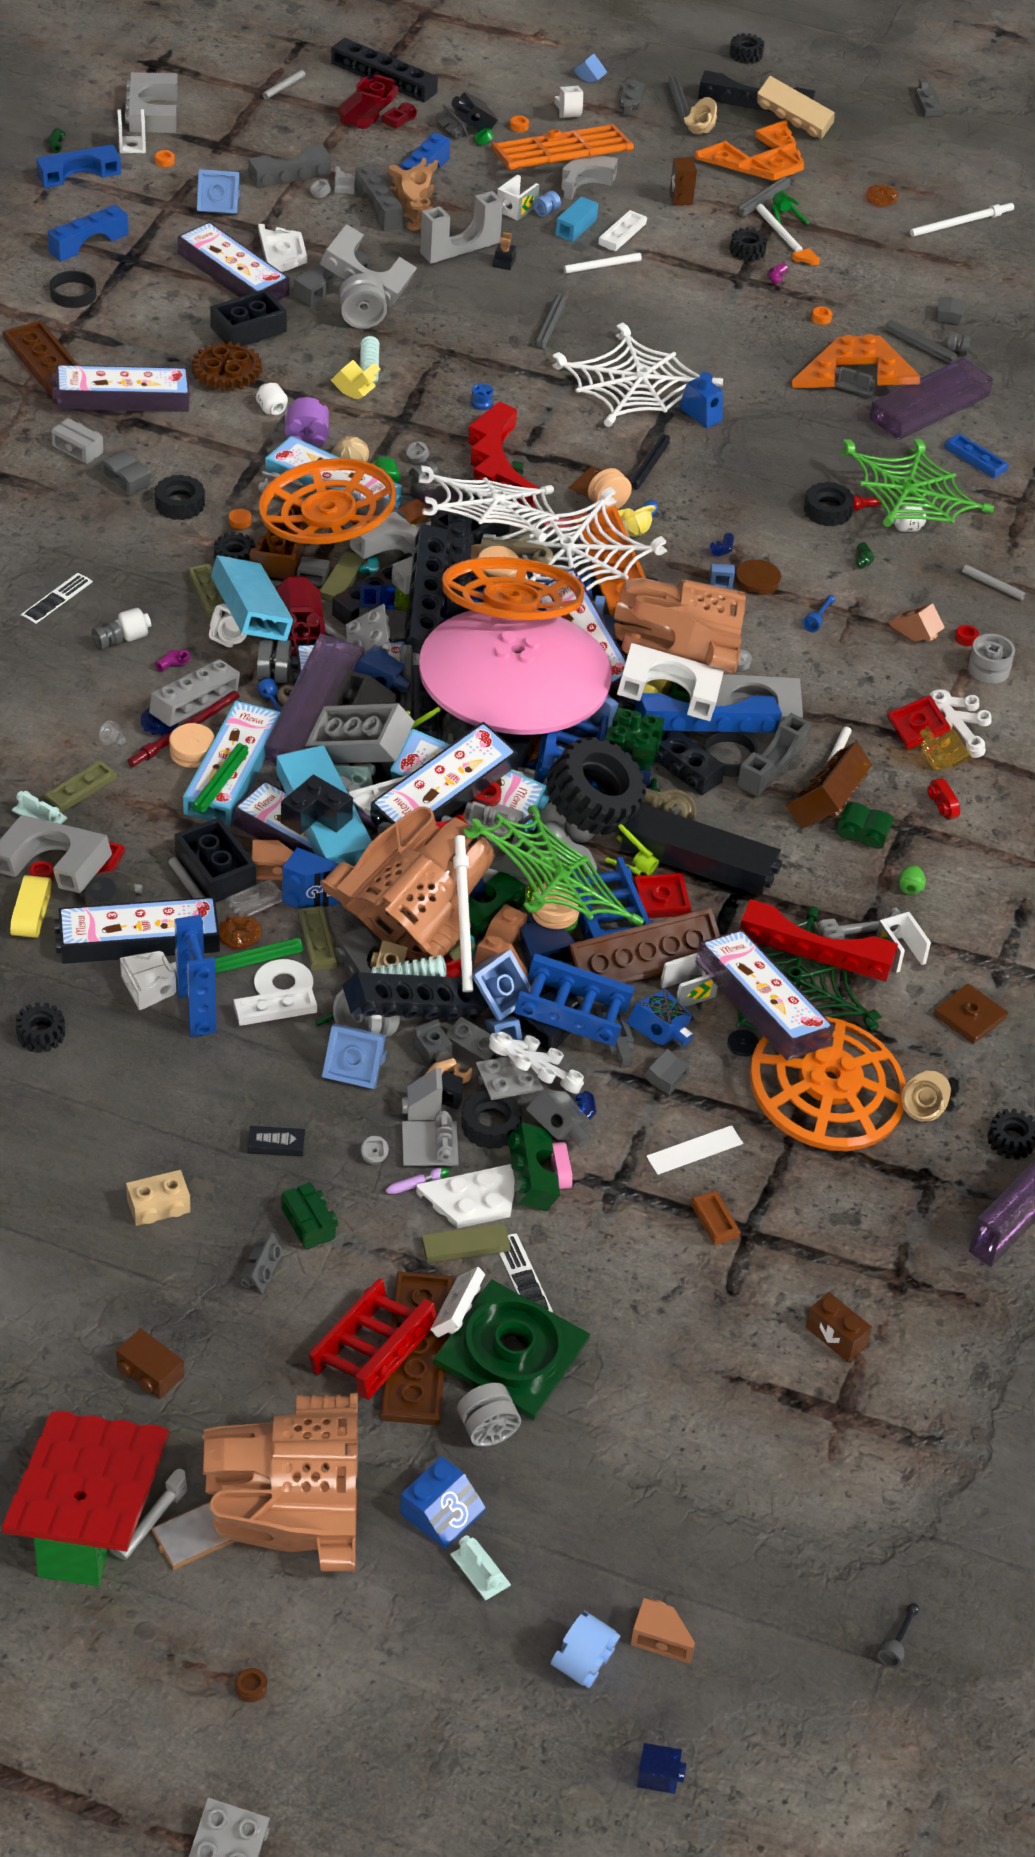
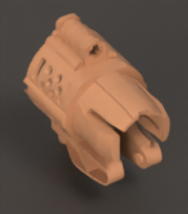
M647 578L628 579L623 584L620 590V601H617L614 619L625 625L614 623V637L622 641L621 649L625 653H629L631 643L723 669V674L727 672L736 673L741 656L740 644L742 641L741 628L745 610V592L685 579L681 580L677 586Z
M421 806L403 816L378 835L368 845L355 867L348 863L340 862L320 883L327 894L341 902L345 909L356 915L379 940L408 947L405 958L410 961L414 959L421 961V958L429 960L431 956L435 959L438 955L442 957L447 955L450 948L454 947L457 940L460 939L456 869L453 868V857L455 856L454 837L458 835L465 836L466 855L469 856V868H467L468 896L489 869L495 854H493V847L484 836L470 848L468 847L474 838H468L464 834L463 830L465 828H471L465 822L453 818L440 829L436 826L433 811L428 807ZM379 918L393 931L390 935L377 923ZM414 948H420L422 952L414 951Z
M350 1393V1396L297 1395L296 1415H274L273 1422L219 1426L204 1430L202 1439H205L203 1444L202 1475H206L205 1492L207 1494H214L210 1507L217 1535L236 1542L279 1551L300 1552L318 1550L321 1572L355 1573L358 1393ZM345 1446H347V1455H345Z

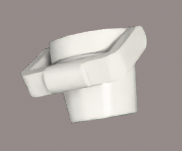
M223 603L217 605L212 614L209 637L226 647H233V644L241 643L247 634L241 633L227 605Z

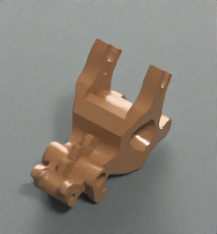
M422 158L417 166L409 170H402L397 165L389 166L388 173L393 176V183L395 184L394 188L390 187V189L403 206V216L409 217L413 221V224L410 221L407 223L409 230L421 229L422 211L433 208L430 206L429 197L433 194L435 185H430L432 181V173L438 167V160H434L433 163L428 164L426 167V158Z

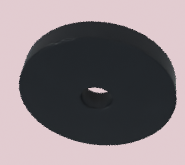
M736 1030L729 1035L727 1046L735 1055L747 1057L753 1055L759 1039L751 1031Z

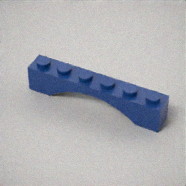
M642 693L641 700H637L634 711L640 712L643 718L646 714L665 718L663 730L776 733L782 716L774 696H751L736 704L715 706L711 721L687 715L690 703L673 699L661 693Z

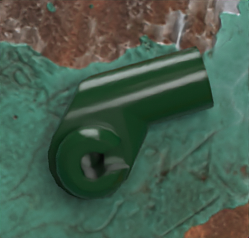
M60 128L54 129L47 140L54 153H59L62 150V146L58 141L64 140L62 136L66 137L65 132Z
M865 542L860 543L857 546V551L861 556L857 557L855 562L860 569H863L874 561V554Z

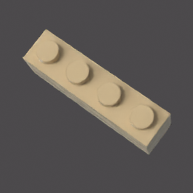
M769 76L757 93V103L763 109L771 110L779 118L787 119L792 125L797 128L801 127L813 137L822 139L834 122L835 112L772 76Z

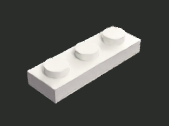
M629 210L599 237V245L609 250L617 251L646 224L647 217Z
M311 986L233 999L239 1026L317 1013V1003Z
M479 1267L458 1276L430 1329L437 1338L448 1332L453 1334L463 1325L462 1320L472 1307L471 1302L480 1291V1284L485 1276Z

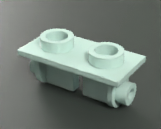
M333 763L340 778L344 776L352 781V784L355 783L360 787L373 785L371 775H375L376 768L371 763L354 764V766L344 763Z
M20 791L16 796L19 804L12 811L20 816L25 815L62 824L67 819L59 811V808L52 807L43 801L39 802L38 798L32 796L28 791Z
M468 1535L460 1539V1548L450 1555L485 1601L511 1586L510 1582L476 1539L470 1538Z

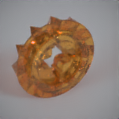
M874 184L873 187H869L867 198L874 204L887 206L897 202L898 192H896L895 188H890V185Z
M235 914L234 918L226 917L225 923L220 925V937L229 946L236 948L249 947L260 939L261 925L257 923L256 918L250 919L247 914L243 917ZM237 927H238L239 929L245 928V931H244V932H243L242 930L236 931V928H237Z

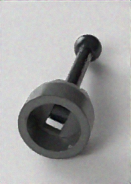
M916 1603L908 1605V1614L896 1639L884 1642L877 1654L880 1662L888 1667L897 1668L904 1659L905 1650L901 1641L913 1616L919 1613V1606Z

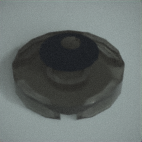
M106 871L95 875L84 891L86 906L134 903L136 901L135 885L128 876L116 871Z

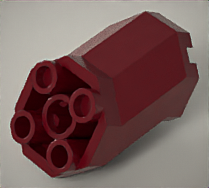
M374 75L371 80H368V77H363L357 83L356 90L339 105L338 115L340 122L357 126L360 129H367L369 125L379 118V112L398 95V86H394L393 79L384 76Z
M286 576L282 580L283 582L275 587L293 618L287 639L291 640V654H296V645L321 644L325 640V621L323 618L321 593L306 576Z

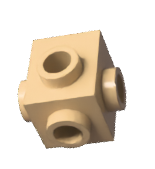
M383 940L379 952H373L369 967L377 966L379 969L381 965L388 967L392 963L394 966L398 962L404 964L408 947Z

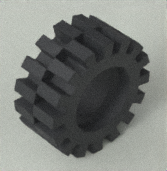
M742 33V35L737 34L731 39L730 55L732 59L734 58V61L737 62L739 60L742 64L743 62L754 64L755 61L759 62L762 60L764 40L761 37L757 38L755 34L751 36L750 33L748 35Z
M746 227L745 230L739 228V231L736 229L731 236L730 253L733 254V257L738 256L739 260L743 258L746 262H748V259L751 262H754L755 259L760 260L766 253V234H762L761 230L756 231V228H752V230H749V227Z
M231 532V535L225 533L224 538L219 536L218 540L214 542V562L217 555L249 561V553L255 548L254 540L250 539V536L247 534L243 537V533L240 532L238 535H235V532Z
M40 1002L35 1003L33 1008L31 1004L27 1005V1011L23 1008L19 1011L20 1015L16 1016L15 1022L17 1040L21 1042L23 1048L27 1046L28 1051L31 1052L36 1048V1052L41 1053L43 1048H45L46 1052L51 1051L50 1046L56 1049L59 1047L58 1042L62 1044L64 1041L63 1037H65L64 1016L61 1010L57 1011L55 1005L49 1008V1003L44 1002V1006H40ZM40 1024L50 1026L48 1029L41 1031L31 1029L33 1026Z
M1012 1108L1011 1113H1009L1008 1109H1003L1002 1113L1000 1111L997 1112L996 1116L992 1118L987 1136L991 1149L993 1151L998 1149L997 1154L1000 1156L1005 1153V1158L1007 1159L1014 1155L1015 1160H1019L1021 1155L1023 1158H1026L1028 1154H1032L1035 1148V1121L1032 1122V1115L1026 1117L1025 1111L1021 1110L1019 1114L1017 1109ZM1004 1131H1016L1020 1133L1023 1137H1011L1007 1135Z

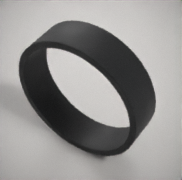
M61 272L50 281V297L59 306L80 308L91 304L96 298V281L85 272ZM71 282L82 283L92 288L88 293L80 296H65L55 291V288Z
M741 731L714 732L707 738L704 750L709 753L708 749L714 744L734 742L746 747L751 754L753 752L758 753L756 742L749 735ZM723 763L725 765L723 776H739L741 764Z

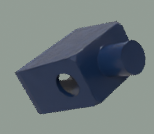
M376 645L359 660L350 679L384 696H387L393 688L406 694L412 683L401 676L405 668L404 664Z
M532 914L528 915L527 924L520 928L519 939L528 972L535 953L557 961L562 960L563 963L572 962L567 946L576 942L564 928L549 929L543 927L534 920Z

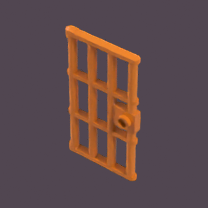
M614 124L567 132L553 129L549 133H543L542 136L491 143V148L508 170H515L517 168L622 151H633L634 144Z

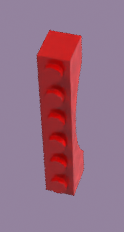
M750 899L739 931L743 932L752 942L887 982L898 947V943L875 936L851 940L819 936L790 922L775 906Z

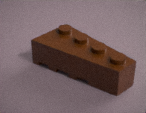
M292 505L289 510V516L302 515L301 507ZM304 521L292 523L301 530L309 527ZM272 523L283 531L296 534L288 529L284 523ZM268 529L266 535L261 536L258 540L257 547L250 551L249 561L261 563L268 577L284 579L286 576H296L305 544L280 538Z
M857 742L842 748L822 767L823 770L810 779L811 784L806 788H802L797 793L799 798L788 802L786 805L787 809L802 829L829 815L831 818L837 816L843 811L842 806L852 798L850 795L860 787L859 783L868 776L867 772L873 764Z

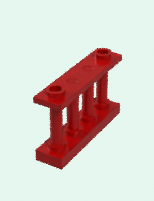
M378 1278L371 1287L365 1290L362 1297L318 1344L313 1346L309 1353L313 1374L318 1376L327 1365H330L355 1377L359 1396L369 1400L431 1331L430 1329L437 1317L434 1303L424 1299L417 1308L411 1309L387 1298L384 1281ZM381 1307L406 1320L400 1327L394 1328L372 1318V1316ZM364 1326L389 1339L383 1346L378 1348L354 1335ZM346 1345L371 1357V1359L365 1366L359 1367L336 1355Z

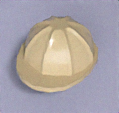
M706 97L691 107L689 115L684 117V123L693 134L709 133L715 126L717 118L716 102L712 98Z
M346 436L336 442V446L331 454L339 458L356 459L365 462L369 458L367 444L358 437Z
M926 1070L917 1074L903 1088L901 1095L903 1108L913 1119L920 1122L933 1121L941 1116L946 1109L950 1099L951 1087L948 1079L943 1074L937 1071Z

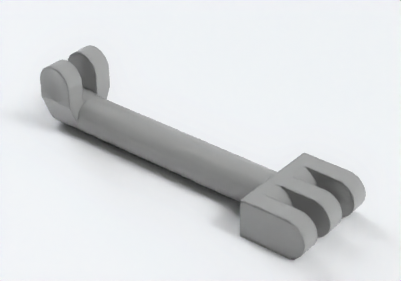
M892 908L889 911L888 918L900 915L899 909ZM826 919L819 921L817 926L824 937L844 939L845 935L877 931L879 921L839 926L835 919ZM893 925L890 929H897L899 925Z
M176 1469L165 1482L166 1491L136 1527L128 1551L110 1549L113 1555L127 1560L172 1501L179 1502L187 1491L186 1474L183 1469Z

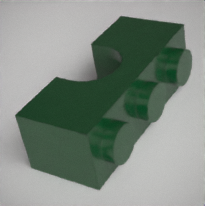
M499 872L486 882L485 901L487 903H481L468 897L469 922L471 924L470 935L474 937L475 943L483 936L485 937L492 919L505 904L515 909L523 906L526 899V884L510 874Z
M521 1123L508 1138L517 1201L520 1205L547 1211L560 1197L557 1173L547 1171L542 1167V1164L554 1152L551 1133L547 1129Z

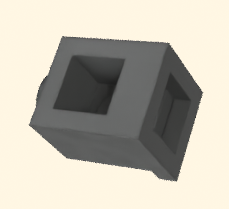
M438 1019L414 1028L413 1046L428 1067L434 1063L452 1058L453 1044L440 1027Z

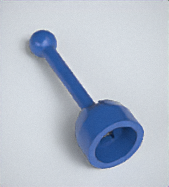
M833 595L826 597V602L817 613L811 612L805 616L802 623L807 631L816 632L822 626L823 619L821 615L829 604L835 602Z
M273 679L262 680L257 685L260 696L266 700H271L275 711L281 712L274 698L278 692L275 681ZM281 712V727L284 728L288 719L284 718Z

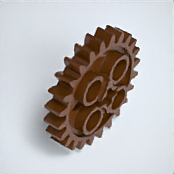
M220 341V345H216L213 342L212 347L205 345L204 350L198 349V354H194L192 373L195 374V379H199L200 384L206 382V387L213 385L214 390L222 387V391H225L226 388L234 391V387L242 390V385L250 387V382L256 383V378H260L262 359L259 358V353H254V349L248 350V345L240 347V342L236 345H232L231 341L228 344Z

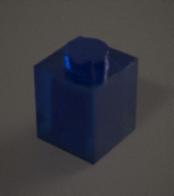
M361 584L359 608L375 609L384 604L385 610H394L395 587Z
M644 1743L637 1788L675 1794L677 1783H684L686 1763L681 1762L682 1749Z

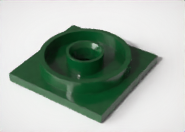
M491 1279L464 1316L461 1328L450 1335L434 1357L433 1364L474 1388L488 1383L503 1384L518 1413L534 1421L589 1341L591 1334L548 1311L540 1304L521 1296ZM505 1335H515L518 1340L526 1342L528 1346L522 1351H512L501 1344L500 1338Z

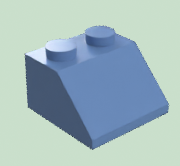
M511 949L493 954L476 966L472 974L475 983L497 1021H501L515 1010L520 991L529 993L531 985Z

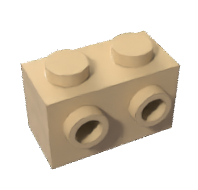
M181 1170L126 1183L127 1202L136 1226L151 1224L158 1220L179 1217L190 1213V1194Z

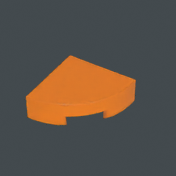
M810 248L792 253V259L799 264L800 261L810 263L809 266L819 265L820 258Z

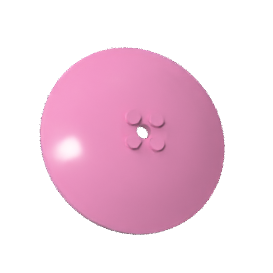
M472 610L467 611L437 626L426 638L419 658V673L426 691L439 706L469 724L477 726L484 721L495 732L532 735L550 733L569 728L586 720L606 700L612 680L610 661L602 646L584 629L560 616L539 620H516L489 616Z

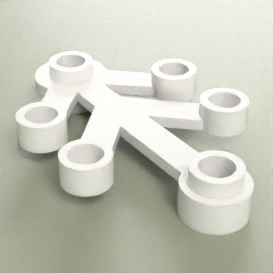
M942 689L931 692L929 695H931L940 711L946 715L945 719L949 723L951 730L954 726L966 741L967 754L973 758L984 755L986 751L985 741L979 736H974L964 722L988 726L992 721L991 713L987 710H982L975 714L956 711L952 708V706L963 707L968 711H975L979 708V698L975 695H969L965 699L951 697L948 691ZM951 732L935 738L936 744L940 747L947 746L950 743L949 736Z
M504 1032L492 1033L489 1037V1048L499 1055H508L519 1069L527 1071L531 1067L538 1074V1077L546 1083H552L554 1078L558 1076L562 1078L560 1085L571 1093L577 1094L582 1088L584 1076L576 1070L565 1072L548 1063L551 1062L559 1065L564 1056L561 1051L550 1048L547 1053L536 1052L540 1041L530 1035H527L524 1041L514 1040Z

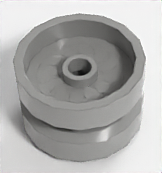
M358 273L348 277L342 283L339 289L341 314L344 320L349 325L359 329L378 325L387 313L385 289L382 282L376 276Z
M343 989L336 995L333 1004L335 1024L386 1035V1038L391 1037L397 1031L400 1016L384 1017L383 1015H372L365 1017L362 1014H350Z

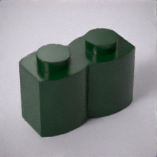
M847 802L839 820L836 833L845 839L860 841L869 847L883 849L891 831L894 817L881 810H870L860 803Z

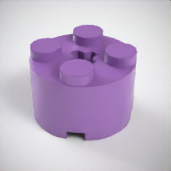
M310 397L294 400V403L290 406L288 405L285 410L286 438L288 439L290 436H293L317 448L322 447L329 434V410L327 406L319 404V400Z

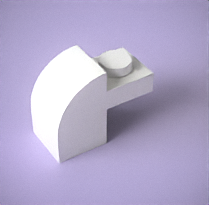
M579 86L560 87V96H555V105L559 109L560 118L581 116L583 110V91Z

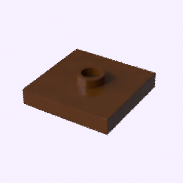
M968 983L935 1009L934 1015L975 1044L1007 1018L1008 1012Z

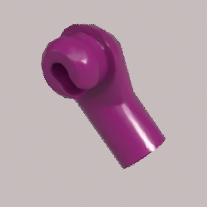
M781 263L768 271V278L772 280L774 285L782 281L781 274L787 272V265Z
M185 649L171 650L155 662V668L159 672H163L169 666H183L189 662L190 653Z

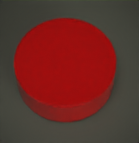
M962 625L956 629L955 640L960 645L973 646L974 640L979 637L978 630L973 626Z
M47 861L35 862L29 867V875L48 877L53 881L55 879L54 866Z

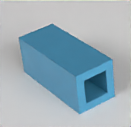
M581 196L557 218L555 236L574 242L597 221L598 203Z

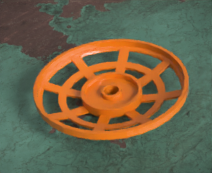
M347 458L322 459L298 465L277 476L264 489L260 497L259 509L264 525L280 538L302 544H331L356 538L379 526L390 515L395 506L396 490L391 477L374 464ZM330 470L355 471L350 481H323L320 472ZM309 474L312 475L314 483L297 490L292 495L281 489L298 478ZM364 474H367L379 480L385 486V489L373 494L370 489L359 484ZM328 487H345L344 490H326ZM315 490L317 491L316 493L307 497L305 500L300 499V497L304 496L309 492ZM356 490L367 498L355 501L351 494ZM274 495L285 500L281 516L267 515L268 505ZM389 495L390 501L385 510L380 515L373 516L376 511V501ZM370 504L366 516L356 515L358 508ZM291 506L301 507L302 515L289 516ZM304 521L309 527L301 530L292 523ZM350 521L359 522L356 525L345 530H342L340 527L349 523ZM271 522L284 523L288 529L296 534L283 531ZM318 529H331L333 533L320 534L314 532Z
M512 557L470 559L452 565L444 572L442 577L443 592L453 602L469 610L499 618L516 620L556 618L578 609L584 599V587L572 574L555 566L528 559ZM513 569L517 570L516 577H487L482 570ZM468 572H473L478 578L468 583L465 587L452 581L456 577ZM527 572H532L550 577L558 582L547 586L525 579ZM484 585L486 587L484 593L474 591L479 586ZM567 586L573 591L576 599L562 602L561 596L556 591ZM450 587L462 592L463 597L457 595ZM549 595L554 602L540 601L542 597ZM470 596L483 599L484 602L475 603ZM538 608H550L547 611H535Z
M823 1016L830 1026L835 1027L834 1031L816 1030L796 1038H791L783 1046L779 1055L762 1054L770 1038L784 1029L780 1024L771 1028L761 1038L754 1050L750 1061L749 1077L751 1089L757 1103L774 1125L802 1143L830 1151H852L872 1146L885 1139L895 1129L904 1112L901 1095L906 1083L900 1065L882 1042L854 1024ZM845 1030L865 1039L878 1051L871 1052L861 1042L845 1035ZM832 1037V1047H818L810 1038ZM844 1041L858 1048L864 1055L854 1058L843 1050ZM799 1042L809 1051L804 1059L787 1056L790 1050ZM887 1060L899 1082L900 1094L886 1087L885 1073L879 1061ZM872 1063L877 1073L878 1083L864 1077L862 1066ZM760 1064L776 1065L777 1079L783 1091L771 1099L767 1095L761 1081ZM785 1066L799 1069V1083L793 1086L790 1085L786 1076ZM826 1072L834 1073L837 1079L829 1078ZM861 1087L876 1093L872 1102L866 1107H863L857 1098ZM806 1091L810 1096L821 1102L820 1109L808 1104L798 1095ZM885 1097L898 1104L897 1109L891 1119L876 1130L869 1115L879 1107ZM790 1100L803 1112L817 1118L814 1132L792 1122L777 1107ZM849 1103L854 1111L844 1114L830 1112L832 1105ZM859 1120L866 1135L851 1138L825 1136L828 1122L848 1123Z

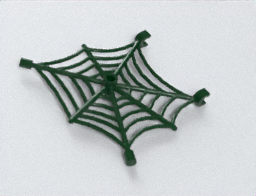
M810 906L806 917L807 920L795 925L798 927L806 925V931L810 932L812 928L814 934L820 936L814 923L819 909L816 906ZM762 944L755 945L758 949L769 947ZM778 951L764 954L796 989H799L801 985L808 988L799 991L802 995L807 993L820 994L806 998L808 1002L820 999H830L836 1002L815 1006L816 1010L827 1008H848L852 1010L825 1015L826 1017L862 1015L863 1021L870 1031L879 1028L876 1020L882 1018V1016L875 1009L867 1011L855 999L847 982V970L843 969V982L849 997L855 1005L845 1001L837 990L835 971L841 968L826 964L828 967L823 968L814 960L806 958L817 968V970L810 971L802 963V956L774 962L769 957L785 955L789 952ZM796 961L795 966L790 967L788 970L780 966ZM724 965L722 968H720V969L718 970V971L720 972V974H721L727 967ZM830 972V980L836 996L828 992L824 983V973ZM733 973L728 977H720L719 983H729L736 987L748 1002L749 1012L742 1017L741 1006L736 997L724 986L718 984V988L725 992L737 1007L739 1019L736 1022L737 1027L744 1025L765 1035L767 1031L746 1021L754 1017L772 1027L777 1025L771 1020L756 1014L761 1009L767 1010L760 1002L752 1008V1001L748 993L735 983L740 981L734 977ZM689 975L688 981L702 977V975ZM814 976H820V984L823 989L817 986ZM810 977L811 983L803 979ZM785 1029L779 1031L783 1035L782 1046L774 1037L770 1038L778 1048L777 1055L792 1038L791 1036L789 1038V1034ZM791 1049L787 1056L793 1057L796 1054Z

